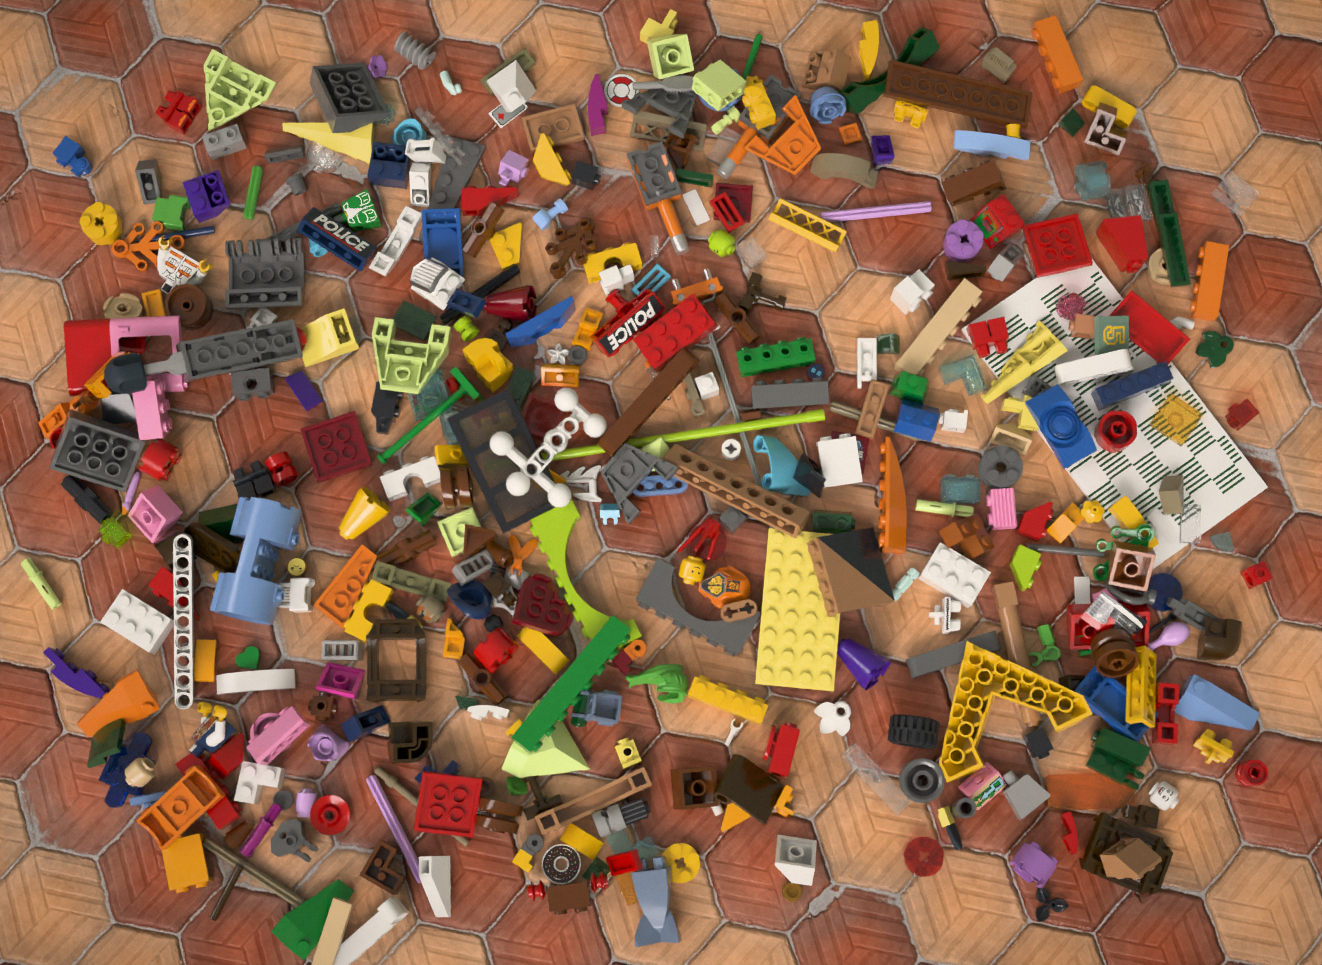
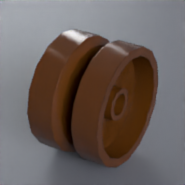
M181 284L168 293L165 300V310L168 316L180 315L181 327L195 330L204 327L211 320L213 303L210 297L198 287L190 284Z
M468 465L457 466L456 478L451 467L440 468L441 490L445 509H456L457 496H459V501L463 508L472 507L473 484Z
M1112 628L1100 632L1092 639L1090 644L1097 672L1102 676L1108 678L1122 677L1133 672L1138 666L1139 657L1133 637L1128 631Z
M480 798L479 809L490 812V816L477 815L475 826L484 827L488 831L503 834L505 832L518 834L520 824L516 821L508 820V817H521L523 806Z

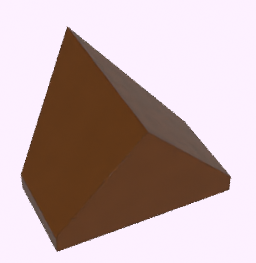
M670 132L664 147H666L678 169H685L698 143L697 137L685 134V137L681 138Z
M465 524L463 547L465 558L472 557L498 537L497 533L494 530Z

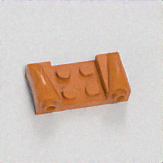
M192 765L185 771L186 775L157 802L145 808L141 812V816L136 820L138 824L143 826L154 837L162 851L168 849L182 836L183 832L226 795L200 765Z

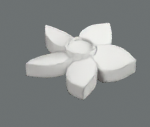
M560 344L556 345L555 350H547L548 354L553 356L551 364L559 361L560 364L565 365L564 357L568 356V350H562Z

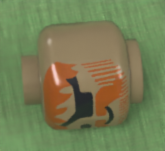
M429 595L426 598L422 596L416 603L418 606L417 615L428 624L438 623L445 614V605L433 595Z

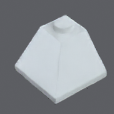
M517 60L486 80L506 112L514 111L536 92V89Z
M777 835L775 866L791 883L812 886L817 841Z

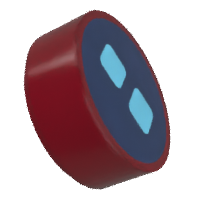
M820 363L809 365L806 372L807 378L811 382L812 378L823 377L824 379L826 374L824 366Z

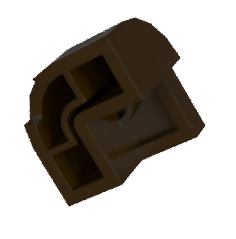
M1205 617L1203 620L1202 638L1198 639L1197 659L1221 661L1234 656L1241 643L1242 622L1228 618Z
M388 722L389 742H387V748L391 763H414L421 761V759L427 756L433 742L432 722Z

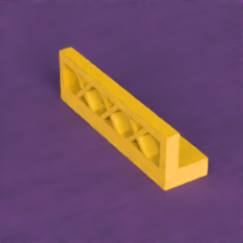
M781 198L774 212L769 217V220L834 252L838 251L847 233V230ZM782 204L789 207L791 215L784 217L778 214ZM800 213L806 215L808 223L798 224L795 215ZM818 221L823 224L825 231L817 233L813 230L811 224ZM837 230L842 233L838 242L830 239L829 231Z
M1146 646L1135 647L1139 657L1138 666L1133 672L1127 674L1126 722L1129 724L1142 722L1149 728L1155 727L1157 654Z

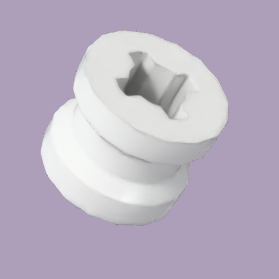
M728 439L723 443L721 453L726 460L733 461L739 457L741 450L739 442L734 439Z

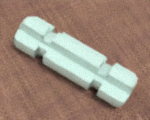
M910 568L907 572L908 575H904L895 585V589H892L895 601L901 597V593L904 594L911 586L912 580H916L919 577L920 573L916 569Z

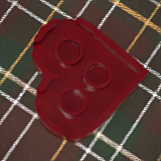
M534 574V576L525 579L519 589L512 623L545 634L560 636L570 627L573 621V612H570L569 607L566 605L567 602L558 597V588H555L551 578L543 574Z

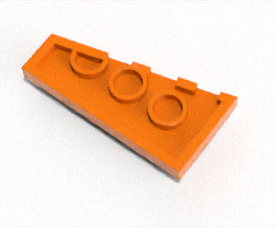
M362 544L314 603L317 609L343 629H345L344 624L353 611L354 604L361 594L377 559V555Z

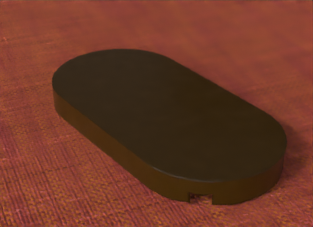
M193 522L185 528L184 533L190 535L193 539V552L195 555L224 573H236L241 555L236 545L198 522Z

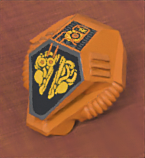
M724 566L715 570L712 576L699 582L698 592L704 597L709 598L715 607L722 609L726 604L747 600L751 593V584L742 572L732 566Z

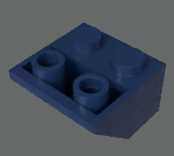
M373 142L367 175L370 185L407 189L410 158L405 154V145Z

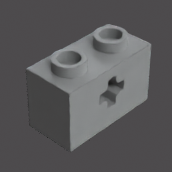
M238 124L202 136L207 153L212 160L247 149Z

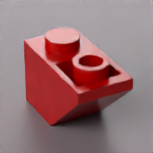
M1048 502L1025 512L1021 516L1015 534L1036 542L1041 537L1044 538L1048 527H1045L1047 520H1051L1054 512L1051 509L1053 503Z
M242 732L237 736L233 734L225 741V746L219 747L215 752L210 753L211 758L208 764L223 780L243 762L244 734Z

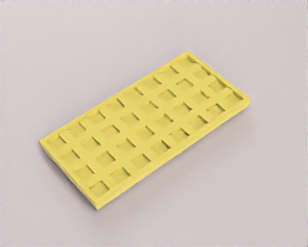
M769 528L755 684L834 691L840 613L832 617L827 615L807 542L817 537L832 534L801 531L795 539L777 529Z

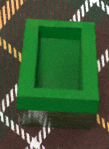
M427 492L408 506L406 512L424 527L442 506V503Z

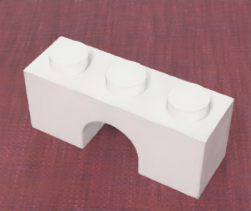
M425 456L419 460L420 462L415 464L407 463L402 466V469L397 471L389 470L383 473L384 476H381L380 479L390 502L408 495L406 483L412 477L421 478L426 488L441 482L440 469L436 465L434 456Z

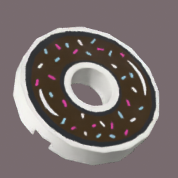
M558 844L545 852L541 866L548 880L556 884H566L578 876L581 870V859L577 851L571 846ZM560 858H564L567 861V867L564 870H559L556 867V861Z

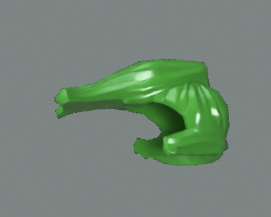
M660 664L640 674H627L625 677L629 682V688L640 684L658 685L657 692H669L667 695H659L657 697L661 702L670 704L680 703L684 701L688 694L689 682L687 676L683 674V666L680 664Z

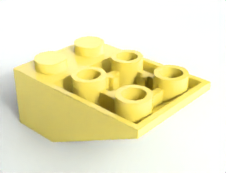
M345 308L326 314L301 328L307 338V344L302 350L305 367L360 349Z

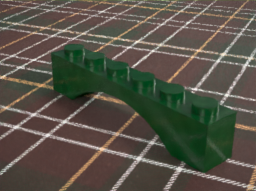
M921 27L909 36L903 51L896 61L920 66L927 58L932 57L940 49L933 31ZM887 71L867 81L851 82L839 91L845 98L846 109L854 114H858L870 103L876 101L884 93Z

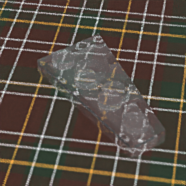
M419 106L415 113L429 128V131L435 136L439 144L443 146L446 153L463 167L467 163L463 158L465 153L458 146L454 147L455 141L449 134L445 135L443 133L445 129L438 121L436 123L433 121L435 118L428 109L424 111Z

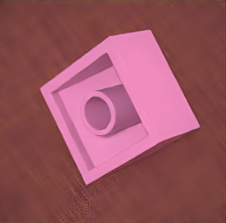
M156 485L140 493L128 517L154 543L176 524L183 512L159 485Z

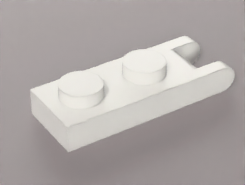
M857 338V389H861V381H871V379L877 381L876 338Z

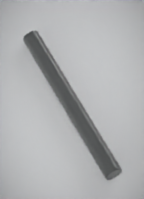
M1026 544L1027 548L1036 552L1102 558L1105 555V551L1101 552L1098 549Z

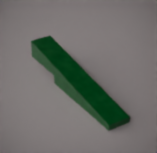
M1169 181L1149 182L1146 189L1171 288L1188 286L1191 282L1177 212H1174Z

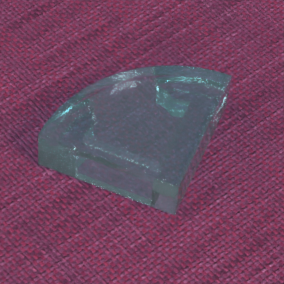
M1229 532L1209 537L1211 543L1217 549L1226 552L1234 551Z

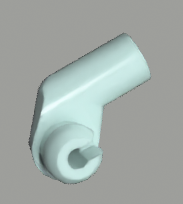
M448 71L440 73L443 86L451 95L462 92L460 84L453 85Z

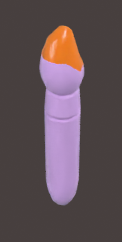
M136 471L131 479L125 502L122 504V515H126L131 509V502L140 480V471Z

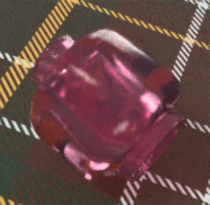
M1072 292L1058 299L1056 311L1061 318L1070 320L1075 318L1076 313L1083 314L1086 303L1082 296L1079 297L1077 293Z

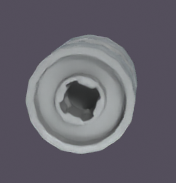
M618 803L607 807V811L599 810L592 813L601 838L610 835L612 830L617 832L627 828Z

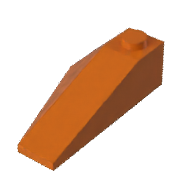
M135 670L119 679L115 683V687L109 693L106 692L102 696L103 699L96 706H93L77 724L87 737H91L99 729L115 720L122 718L126 724L141 720L159 710L160 705L157 695L140 672Z

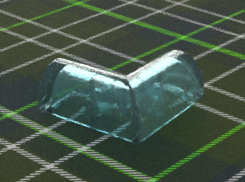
M974 355L938 366L944 385L962 379L968 396L987 390Z

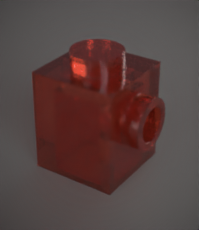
M1245 399L1241 404L1238 405L1236 402L1227 409L1230 413L1225 418L1229 426L1238 431L1260 412L1248 399Z

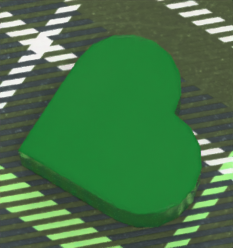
M254 646L247 647L244 653L237 655L235 659L237 666L244 669L258 670L260 651Z

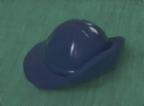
M471 580L462 586L460 583H455L447 589L450 599L464 615L480 620L485 619L491 613L493 598L481 582Z

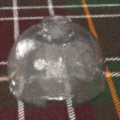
M314 140L310 143L307 150V159L313 165L312 170L321 175L323 171L334 173L342 166L345 159L343 156Z

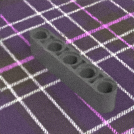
M996 631L906 659L912 679L962 663L967 641L992 653L1001 650L1002 647Z

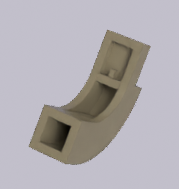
M838 153L814 155L810 173L823 180L834 177L846 178L856 181L869 189L875 188L878 170L870 166L871 162L855 156Z

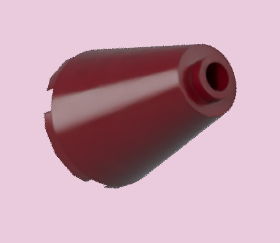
M527 285L487 295L486 299H484L487 302L484 310L491 315L527 322L534 318L537 313V305H534L533 300L537 299L533 286Z

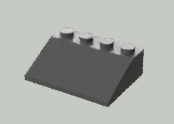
M365 63L312 67L310 85L332 133L352 132L389 116V111Z
M69 409L49 469L125 492L145 440L139 439V432Z

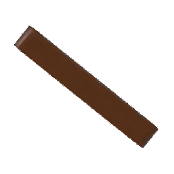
M685 347L682 348L603 435L597 445L613 457L695 368L699 359Z

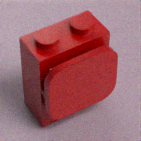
M785 722L784 725L781 724L777 733L775 732L776 726H771L762 758L763 761H767L768 756L770 755L771 757L767 773L783 778L788 777L800 729H796L797 725Z

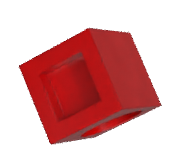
M1265 561L1240 572L1248 589L1273 579Z

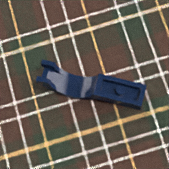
M456 288L446 303V308H453L477 319L487 302L482 298Z

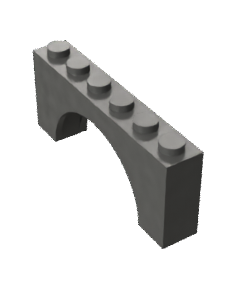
M658 558L636 597L638 606L647 611L650 608L656 612L655 615L663 620L666 618L672 620V624L680 629L683 627L689 629V633L694 637H704L707 639L706 643L713 647L718 645L724 648L723 652L732 657L734 655L739 656L761 613L756 611L753 617L735 622H725L724 620L706 621L690 615L679 605L673 594L672 577L675 567ZM745 605V608L740 609V612L747 611L750 614L753 608Z

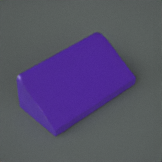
M303 371L284 378L306 411L323 402Z

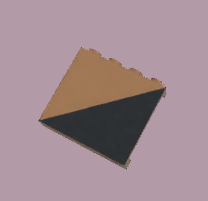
M873 527L821 536L807 542L808 552L812 559L813 569L816 573L819 590L822 594L824 608L827 611L828 617L877 605L881 607L895 601Z

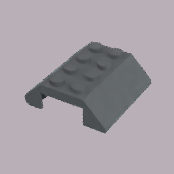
M279 238L274 239V245L272 239H256L255 244L254 240H248L249 253H244L242 240H237L236 244L235 240L226 241L225 254L229 258V290H225V308L302 306L305 296V254L302 238H293V246L291 238H286L287 252L281 251Z

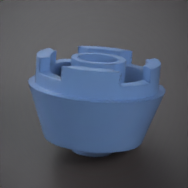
M833 87L819 88L811 96L810 114L820 124L833 123L832 119L837 118L839 115L842 117L846 111L845 98Z

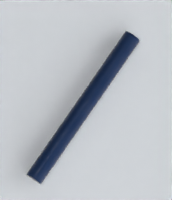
M210 226L156 235L151 242H157L163 235V240L168 241L174 235L189 238L214 234L215 228Z

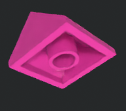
M327 662L316 685V690L359 700L365 670Z

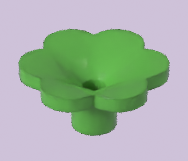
M515 776L506 778V787L510 795L527 794V783H524L523 780Z

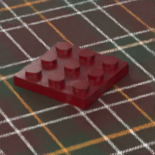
M355 411L300 429L317 483L373 465Z

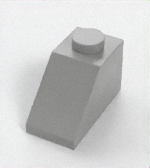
M1010 242L999 253L987 271L994 279L1002 282L1025 253Z

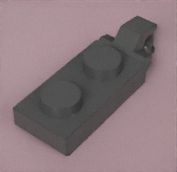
M1168 597L1165 603L1174 609L1173 614L1177 618L1203 632V620L1205 617L1219 619L1183 598H1180L1178 601Z

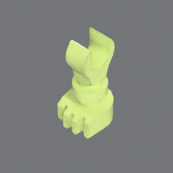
M734 106L727 110L728 115L725 114L723 119L711 127L716 135L721 133L727 125L732 124V120L736 123L739 121L741 114Z

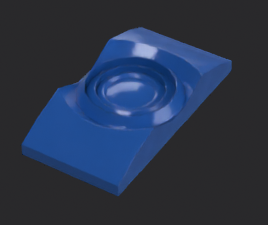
M459 208L422 209L424 259L434 258L439 260L464 278Z
M570 296L507 332L506 338L509 346L512 348L534 344L539 337L546 335L553 329L562 328L575 312L573 297Z
M1058 384L1025 402L1026 407L1063 469L1097 451L1088 428L1080 420L1072 401Z
M1096 666L1091 669L1074 690V692L1084 696L1091 712L1103 718L1114 732L1138 742L1149 728L1142 722L1134 724L1126 722V688L1114 678L1102 676L1097 672Z

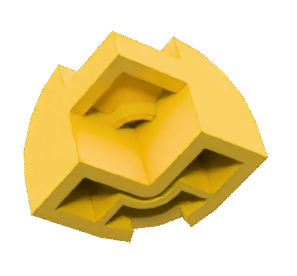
M488 338L477 339L462 349L468 365L473 366L477 372V377L492 392L501 387L510 377L513 364L501 353L498 343Z

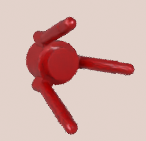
M708 518L706 522H702L700 527L682 544L677 552L680 553L702 531L703 536L694 550L698 551L706 537L712 538L714 536L707 556L708 560L711 559L717 539L721 534L718 531L721 525L717 521Z

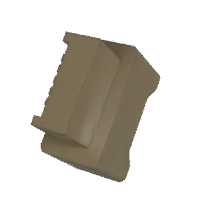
M997 47L992 48L981 63V68L988 70L996 76L1002 84L1007 83L1017 67L1014 60Z

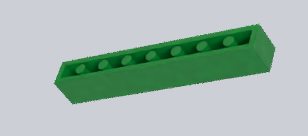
M612 615L513 734L512 740L528 754H531L533 751L536 753L542 747L543 743L541 741L544 737H550L555 731L554 725L558 720L562 722L569 713L567 712L568 708L571 705L575 706L581 699L579 695L582 691H588L593 685L592 679L596 674L600 676L606 669L605 663L608 660L612 661L617 656L619 646L627 644L631 638L629 635L631 629Z

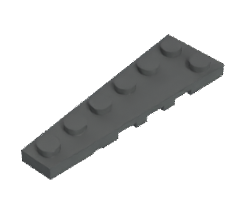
M450 137L445 151L447 155L445 164H441L428 209L456 207L459 199H461V188H466L467 184H469L471 176L485 152V145ZM422 229L418 238L421 242H423Z

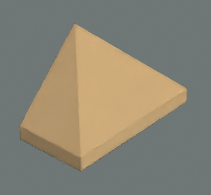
M1016 422L996 425L989 442L998 446H1008L1017 453L1026 455L1033 438L1024 429L1017 428L1018 423Z

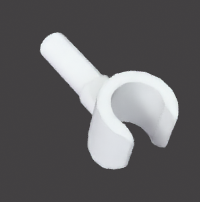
M735 719L731 721V730L725 745H730L735 733L742 728V722L740 727L736 728L733 725Z

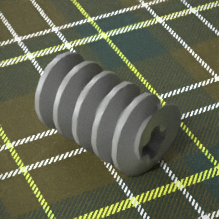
M407 31L400 34L395 43V52L400 53L404 58L406 57L408 61H412L413 65H418L420 70L427 68L435 59L436 52L433 51L429 54L431 48L427 47L424 50V43L418 46L419 40L415 39L413 41V35L407 37Z

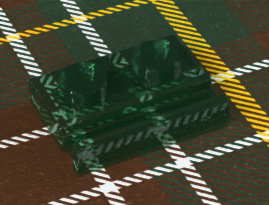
M403 300L393 319L397 329L425 342L430 333L431 325L437 320V316Z

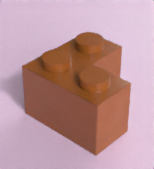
M977 513L955 521L939 531L947 548L959 544L969 560L978 558L995 548Z

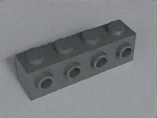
M823 377L812 378V382H804V378L793 379V383H785V380H774V384H766V381H755V385H751L752 408L829 404L828 381H823Z

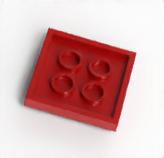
M1078 213L1023 226L1022 230L1036 278L1092 266L1093 261Z
M422 771L413 830L473 838L482 778Z

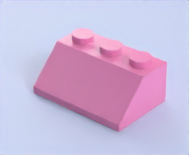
M285 707L279 713L280 717L276 721H270L265 725V731L260 735L256 734L249 740L250 744L246 748L258 764L267 766L311 725L295 707Z

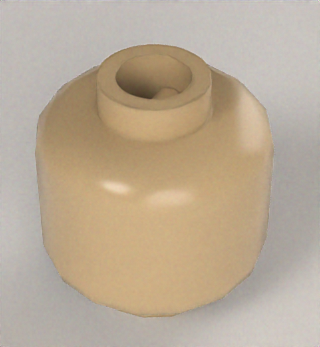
M146 757L136 758L125 769L126 782L132 787H144L155 776V765Z

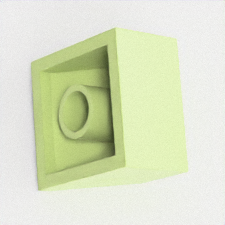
M687 34L664 35L647 40L653 74L659 80L694 71Z

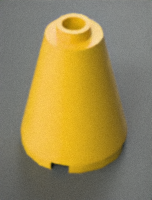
M364 486L357 491L338 527L340 530L339 534L346 540L349 538L355 539L391 511L384 501L381 502L375 493Z

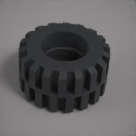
M902 714L890 716L887 740L897 745L932 749L937 747L940 723L926 717Z

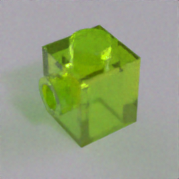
M113 517L104 520L100 525L101 528L98 530L102 534L100 538L107 545L111 543L117 549H120L133 536Z

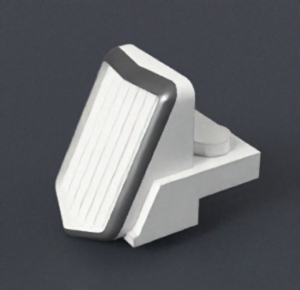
M426 258L413 267L410 284L413 291L424 299H428L441 310H444L447 306L446 303L456 288L459 289L465 279L441 261L434 258Z

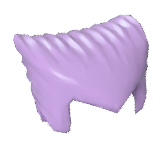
M321 724L307 742L308 747L312 748L315 760L320 761L338 759L349 748V742L336 735L325 724Z

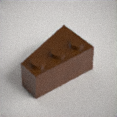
M994 160L984 161L974 169L972 167L962 171V174L957 176L950 175L945 178V181L941 182L951 206L974 200L975 196L983 193L984 196L990 195V191L1000 188L1001 191L1007 189Z

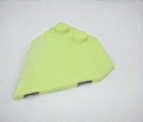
M212 49L204 63L206 104L209 116L208 130L212 131L267 101L277 83L261 74L258 75L244 68L227 56Z
M536 701L534 706L529 711L527 717L532 713V711L537 707V705L541 701ZM558 720L554 725L555 731L550 737H544L541 741L543 745L536 753L533 751L531 754H528L513 742L501 770L517 778L578 770L585 771L590 770L563 721Z

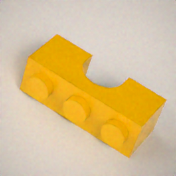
M631 242L624 243L618 248H606L600 253L586 254L588 261L583 265L588 284L602 280L599 272L605 270V267L612 262L619 263L622 267L630 265L633 271L642 269V261L637 244Z
M373 580L365 583L362 589L363 596L360 600L356 601L352 617H348L344 624V628H346L344 632L366 643V635H368L373 625L366 617L368 609L372 606H381L386 609V605L394 593L391 588Z

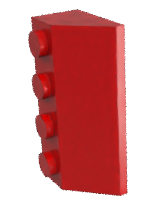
M1120 602L1125 608L1147 621L1146 625L1133 640L1135 647H1148L1150 610L1146 603L1133 605ZM1067 604L1066 625L1070 650L1091 649V641L1098 634L1097 629L1081 618L1091 604Z

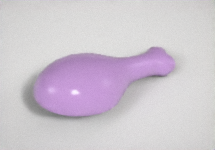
M1183 622L1168 624L1158 639L1148 642V648L1153 651L1161 645L1176 646L1183 643L1189 636V626Z

